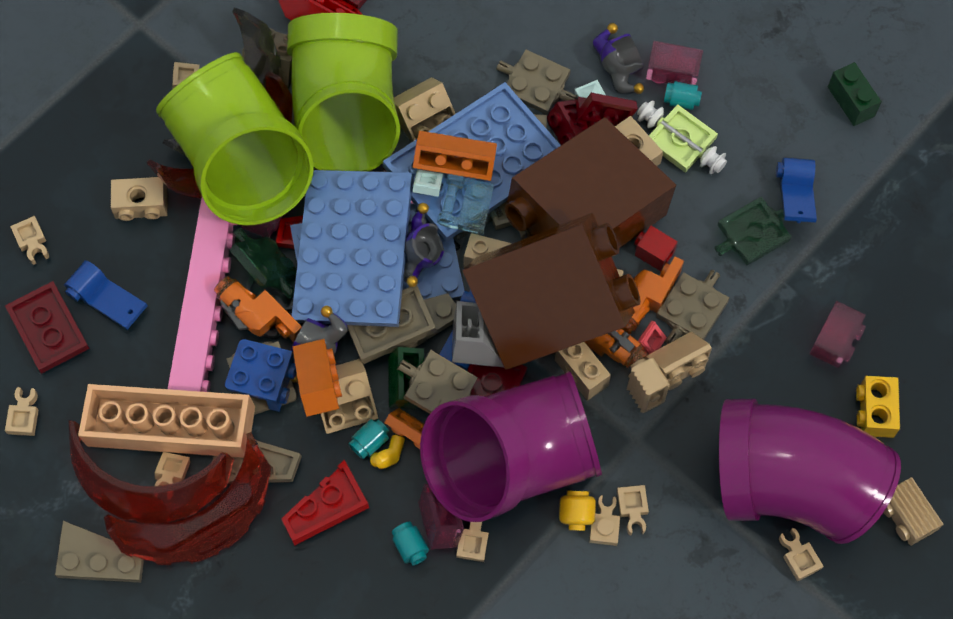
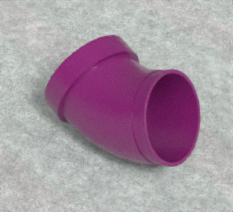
M571 371L485 397L470 395L441 404L428 416L421 434V462L429 487L445 509L454 516L469 522H482L512 510L520 501L585 481L586 478L602 475L592 434Z
M726 399L723 403L719 432V471L723 508L729 521H758L761 515L782 517L802 523L820 534L826 535L828 539L837 544H845L862 536L883 514L895 493L901 473L900 457L894 449L884 445L883 442L856 426L819 412L797 407L758 404L756 399Z

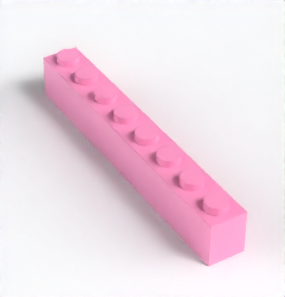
M203 197L201 198L168 384V389L210 392V380H207L208 373L214 369L215 357L212 355L213 346L218 344L219 331L216 330L217 321L221 322L223 316V307L220 306V295L227 289V282L224 281L225 273H229L231 268V258L228 255L229 249H233L235 244V234L232 233L233 225L237 226L238 224L227 222L216 216L208 208Z

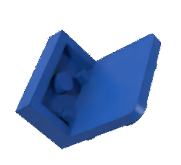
M246 339L240 340L225 382L226 389L266 400L270 410L279 412L281 405L286 404L289 398L290 388H287L289 381L294 379L297 373L293 351Z

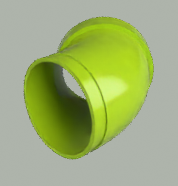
M351 13L310 14L295 18L288 23L287 53L292 57L295 127L300 132L311 152L313 165L316 169L369 172L383 164V161L390 157L395 150L400 136V123L393 97L392 61L397 58L398 29L392 23L376 17Z
M234 52L224 55L203 66L173 88L158 104L156 113L163 119L165 126L194 168L196 184L206 205L219 218L239 225L266 223L289 212L306 194L313 177L314 165L311 152L300 132L292 123L284 118L252 69L246 65L240 53Z

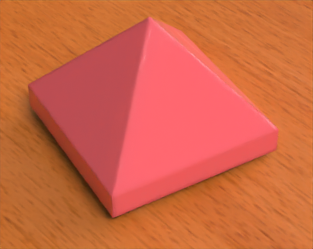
M651 321L640 335L638 342L641 343L642 348L649 355L660 349L667 337L656 322Z

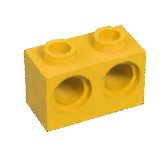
M865 376L862 383L857 385L856 400L861 403V410L857 412V426L874 437L894 438L900 430L898 378ZM871 390L879 391L882 394V398L875 397ZM872 415L879 416L883 423L878 424L874 422Z

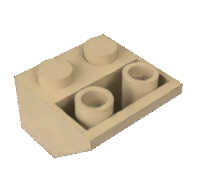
M432 77L394 97L400 126L411 142L418 138L419 131L428 132L456 114L443 83Z
M689 332L645 356V360L654 358L670 384L668 390H672L678 387L686 377L691 376L694 378L705 371L712 347L693 332Z
M361 359L336 366L342 397L337 398L339 409L320 413L326 434L368 422L370 419H379L366 370Z

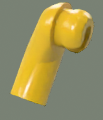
M392 435L388 449L371 455V465L379 469H385L396 464L400 459L405 439L398 435Z

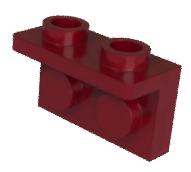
M592 92L587 98L578 97L576 99L579 119L597 123L605 117L616 126L629 116L632 117L638 110L636 101Z
M576 99L557 102L547 115V120L561 145L595 124L594 122L579 119Z

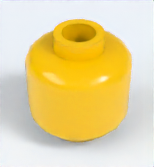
M567 491V495L560 498L559 520L563 524H569V530L585 531V525H592L595 522L596 500L594 497L589 496L588 491Z

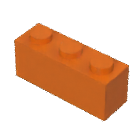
M419 131L413 168L491 181L497 143Z
M325 339L292 346L299 391L306 417L339 409L337 398L342 397L333 349H327Z

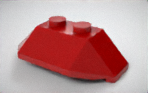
M278 0L285 17L290 20L318 13L363 15L356 7L343 0Z

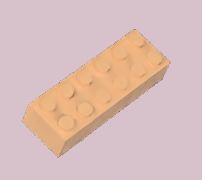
M88 384L78 436L87 447L247 458L255 405L249 395Z

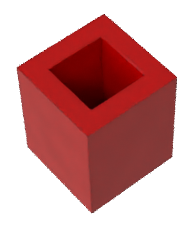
M650 226L646 233L642 231L635 240L634 245L637 246L635 256L661 272L664 265L668 263L675 253L678 241Z

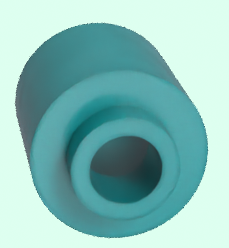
M674 81V83L668 82L664 102L670 103L669 106L676 107L678 104L683 109L693 110L694 106H699L702 91H697L698 85Z
M370 419L351 437L352 440L348 445L361 459H364L366 456L370 457L389 439L387 436L389 430L379 419L376 422Z
M408 521L392 530L391 533L394 536L392 541L404 563L417 565L427 558L426 554L429 552V548L417 526H413Z

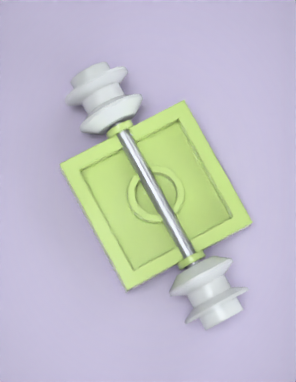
M655 101L644 102L637 112L639 115L638 121L646 120L648 122V129L657 126L649 136L663 151V157L685 173L698 158H701V168L706 165L710 167L709 174L719 173L727 163V160H725L726 153L718 155L716 153V146L708 148L716 140L718 133L678 104L666 118L663 117V107L659 109L654 108Z

